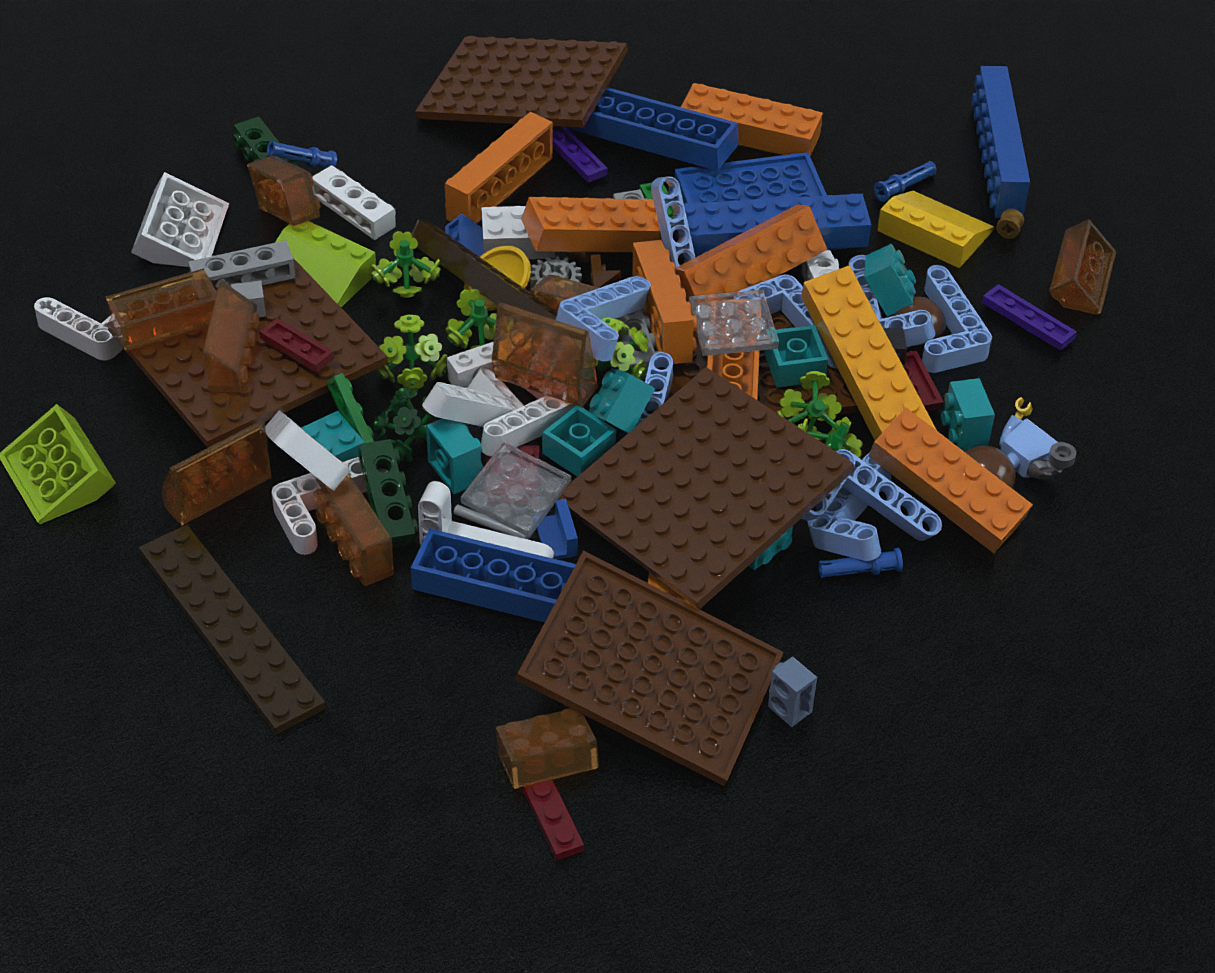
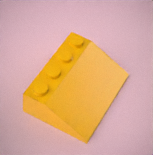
M910 191L892 197L880 209L877 231L960 268L993 232L994 226L918 192Z

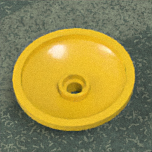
M499 246L480 256L523 288L527 286L531 274V265L528 257L519 248ZM464 283V290L472 291L474 289L467 283ZM483 296L485 298L484 307L487 311L500 309L499 306Z

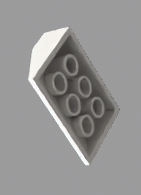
M164 172L153 192L131 253L152 263L189 267L188 261L211 257L229 203Z

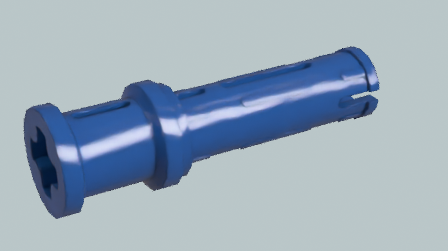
M270 141L267 147L269 156L305 162L308 167L312 168L318 166L326 169L331 165L335 167L337 163L335 151L324 152L320 151L317 147L305 149Z
M928 161L902 175L894 174L889 177V180L875 183L874 193L880 201L885 202L890 199V196L900 195L907 187L935 175L937 172L936 166L933 162Z
M894 548L890 552H882L878 558L871 561H863L851 557L819 561L821 578L863 572L879 575L882 571L896 570L897 572H902L903 570L902 554L899 548Z

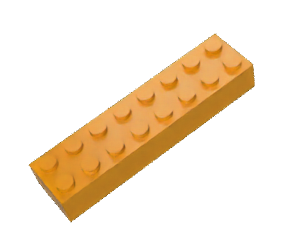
M850 265L805 281L801 298L874 440L884 432L906 407L936 430Z

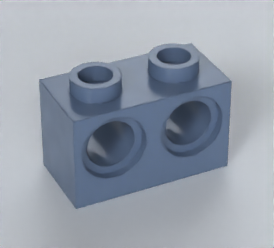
M791 657L786 662L777 664L771 672L768 707L793 727L812 713L817 677L798 660Z

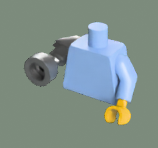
M1022 397L1018 398L1015 403L1017 412L1015 416L1011 415L1000 438L999 445L1001 451L1010 458L1015 471L1022 477L1052 478V475L1061 473L1063 469L1074 464L1076 450L1068 443L1057 442L1029 419L1021 420L1023 416L1031 414L1032 405L1029 402L1025 409H1020L1024 399Z

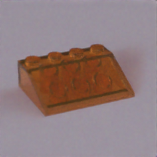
M499 303L497 306L492 351L495 378L565 401L569 404L583 407L598 388L589 331Z
M260 420L169 468L162 486L164 506L181 526L272 478L265 422Z

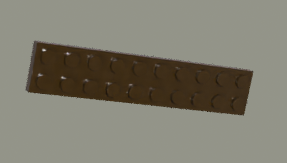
M188 525L139 547L142 558L276 735L326 709L323 698Z

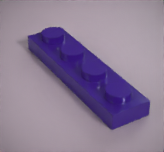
M553 126V149L588 183L607 175L608 168L566 127Z
M999 284L983 296V304L1060 351L1076 337L1077 331Z

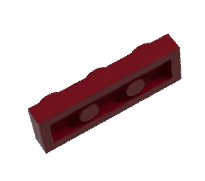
M276 318L259 331L261 340L316 373L334 359V351L279 318Z
M551 776L524 784V795L555 860L557 861L583 852L584 844Z

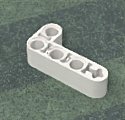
M50 297L41 298L35 302L34 308L38 326L51 335L99 360L112 359L123 350V347L108 331L107 323L126 315L125 313H115L104 322L99 323Z

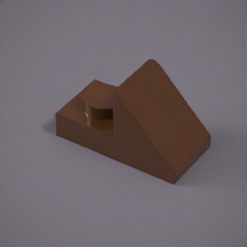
M600 255L590 256L592 290L621 281V271H606V265L601 264Z

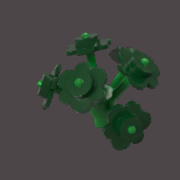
M404 387L396 391L395 396L390 401L391 405L388 410L381 412L374 422V431L378 432L377 439L379 440L382 439V436L384 437L386 428L394 429L398 435H410L404 443L401 440H391L393 449H398L401 463L413 460V451L409 447L410 443L414 439L420 438L427 442L426 423L431 417L438 419V417L427 412L423 405L422 410L427 414L422 420L418 417V411L413 408L409 400L417 395V388Z

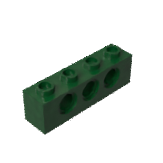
M259 116L234 125L235 135H233V141L235 146L243 151L245 159L247 161L250 160L257 174L260 173L267 187L270 186L274 193L278 194L301 186L300 169L294 160L268 155L267 147L269 142H280Z
M391 439L360 444L358 459L381 550L413 545L414 537L418 534V525L415 518L411 519L412 502L410 495H405L403 487H406L404 472H399L397 464H400L398 449H393ZM383 468L388 470L389 472L381 473L378 471V469ZM392 492L394 496H386L383 493ZM396 515L399 516L401 519L392 520L391 518H389V516Z

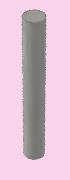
M456 505L454 509V515L503 534L528 540V531L460 505Z

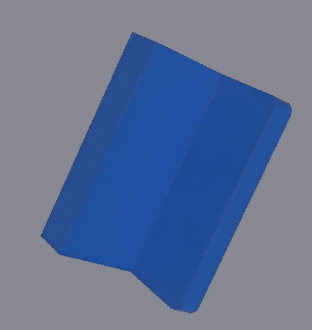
M461 213L445 226V233L479 257L483 255L482 228Z
M566 499L556 500L555 515L535 519L540 543L552 548L554 551L553 559L577 556L578 537Z

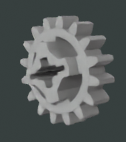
M556 256L554 260L546 257L545 262L537 260V265L531 266L530 287L535 288L536 294L542 292L543 298L550 295L552 300H555L556 296L565 299V294L573 296L574 290L579 291V286L582 283L581 268L576 267L575 261L568 263V258L559 260V256Z

